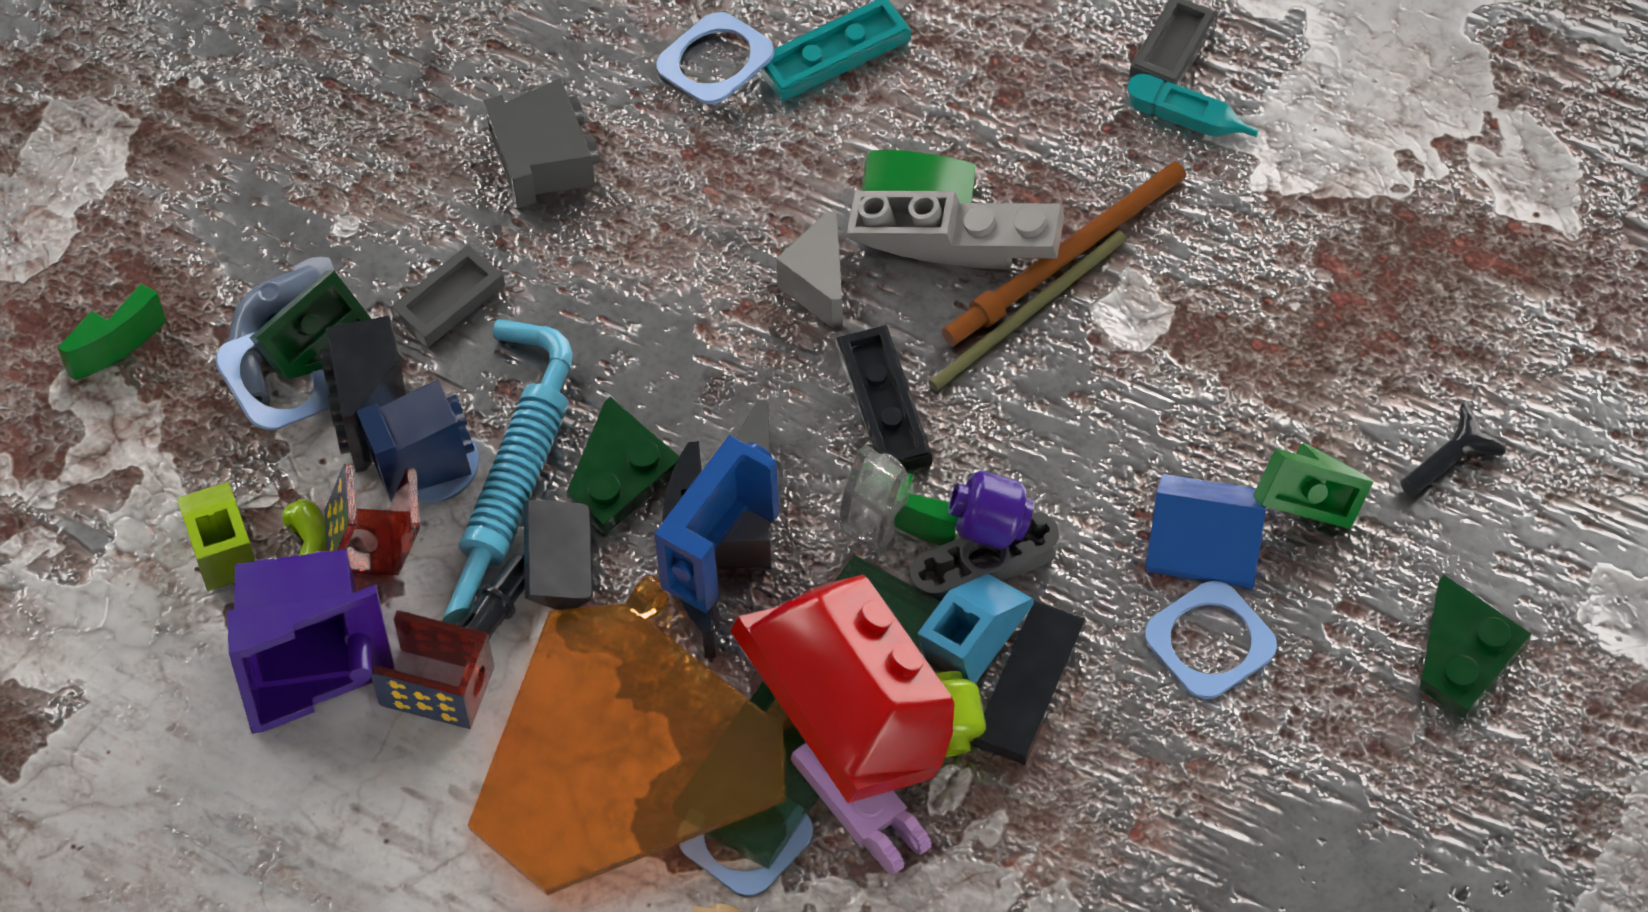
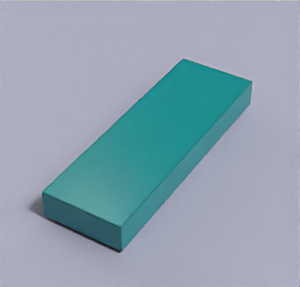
M874 0L775 48L773 58L759 73L780 102L783 103L910 41L911 29L889 0Z

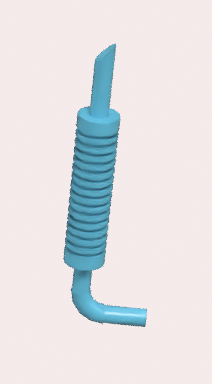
M502 319L496 320L494 324V339L538 346L547 350L550 355L549 364L540 384L532 383L526 385L518 401L519 404L516 406L515 413L508 425V430L505 432L504 439L496 454L497 456L482 487V492L467 523V528L464 530L459 542L460 550L468 559L442 621L451 624L460 622L471 609L487 567L502 565L505 562L510 545L513 543L514 536L523 517V503L530 500L532 496V491L536 487V482L551 450L550 447L554 443V438L568 409V400L560 391L568 371L571 369L573 353L569 341L558 330L548 326H538Z

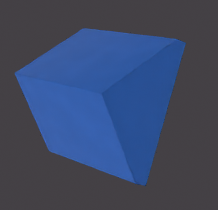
M1162 474L1156 495L1145 572L1206 582L1220 581L1232 586L1254 589L1266 507L1261 506L1253 497L1256 488Z

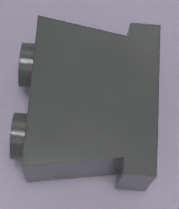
M561 78L505 102L503 95L483 100L487 129L517 209L537 203V194L595 186L593 165L600 163L597 145L592 134L583 136L580 125L585 124L581 104L577 95L568 97Z

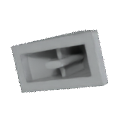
M826 212L776 258L778 288L830 327L843 328L837 212Z

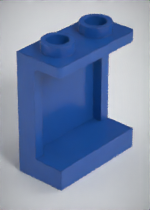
M729 435L654 533L661 588L708 614L719 599L715 550L745 511H751L770 522H774L780 514L777 464L764 447L754 442L746 444Z

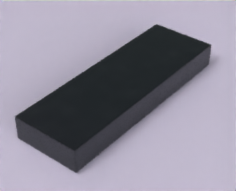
M884 325L836 337L837 350L876 465L901 472L932 465V453L888 326Z
M1034 600V604L1026 617L984 712L986 730L980 737L973 739L974 747L1026 765L1084 631L1086 618Z

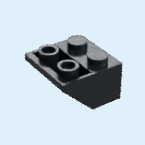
M390 315L326 327L329 349L320 350L324 377L329 390V395H327L333 426L336 430L340 454L351 453L356 473L367 471L373 463L357 410L375 403L380 408L406 395Z

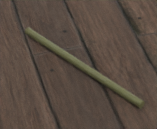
M1117 231L929 380L931 388L938 391L1122 245L1127 240L1125 234Z

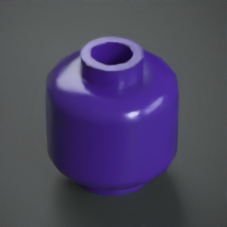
M987 471L973 473L965 485L957 483L952 491L948 505V514L956 517V530L961 538L997 549L1009 547L1014 540L1021 541L1028 530L1033 513V499L1027 498L1026 489L1022 482Z

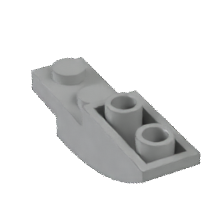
M855 191L847 236L850 240L866 246L921 261L969 268L1010 270L1012 258H1057L1065 215L1061 203H959L955 191Z

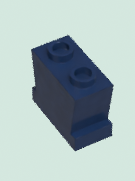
M438 379L380 408L375 403L357 410L373 463L392 506L400 503L415 468L418 490L472 474L466 454L474 452L475 449L466 425H468L457 396L453 395L446 398Z

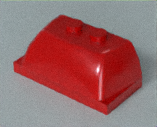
M865 575L845 578L814 587L779 607L738 616L730 632L848 804L934 778L943 764L953 735L955 703L941 680Z

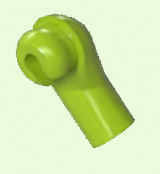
M298 499L294 503L287 505L282 513V522L285 527L291 526V532H298L302 538L303 544L299 555L327 551L325 517L318 505L305 499Z

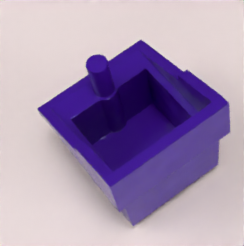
M347 549L318 551L306 555L276 559L266 558L254 562L235 564L234 610L227 611L228 652L251 734L265 732L314 713V705L373 683L372 673L386 677L395 674V664L377 586L375 584L356 591Z

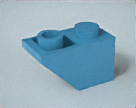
M988 573L949 590L917 633L926 661L942 672L959 671L962 673L963 679L971 680L976 684L1033 606V598Z

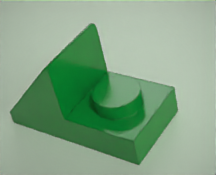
M1302 443L1296 454L1275 448L1253 497L1261 506L1351 529L1373 485V481L1368 476L1311 445Z

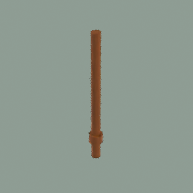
M1173 161L1065 239L1059 245L1057 258H1039L994 292L986 290L969 303V310L942 328L941 332L944 339L951 346H955L981 326L988 328L1006 315L1007 307L1185 179L1186 171L1183 166L1177 161Z

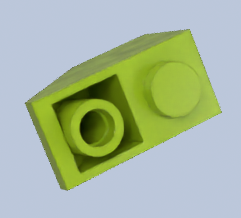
M229 481L178 497L177 501L206 590L210 591L235 583V564L254 562L255 558Z

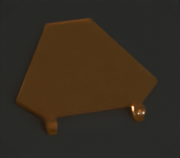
M646 575L642 578L624 604L549 611L467 826L472 833L546 895L558 892L785 802L784 731L795 725L776 698L765 713L646 620L661 612L669 601L667 594L661 588L660 580L653 575Z

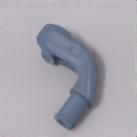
M313 257L293 266V271L267 280L248 291L235 309L226 343L256 332L327 270H334L330 258ZM254 347L242 357L240 376L247 391L262 404L269 405L270 396L261 369L263 355L257 347Z

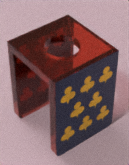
M343 464L324 510L327 551L347 549L352 573L399 576L420 530L416 468H406L389 509L375 510L356 508L353 464ZM363 529L372 533L376 538L377 548L369 553H362L353 549L349 542L354 530Z
M397 610L393 621L401 650L466 668L459 686H454L393 669L374 666L372 680L378 703L390 709L471 729L495 667L488 633Z

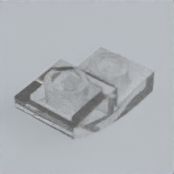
M865 444L856 455L841 503L839 528L881 558L895 543V515L908 502V473L896 458L887 453L879 454Z

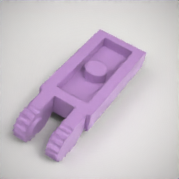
M807 743L792 753L790 758L792 763L857 844L860 847L864 845L889 874L894 875L904 868L905 864L897 848L893 846V843L885 834L881 833L889 825L895 829L908 847L916 854L921 855L931 848L932 843L928 834L920 826L917 819L906 811V805L894 791L848 804Z

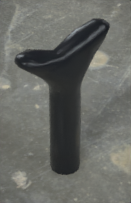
M1461 404L1459 409L1460 420L1452 439L1400 481L1402 489L1409 496L1415 497L1466 455L1488 454L1501 456L1506 453L1505 446L1498 439L1482 433L1477 418L1469 405Z

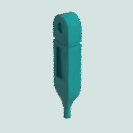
M1148 74L1135 75L1128 82L1127 101L1136 110L1150 115L1153 113L1156 117L1213 137H1220L1231 133H1245L1257 138L1260 129L1246 125L1235 114L1233 109L1221 100L1171 82L1166 83L1163 79Z

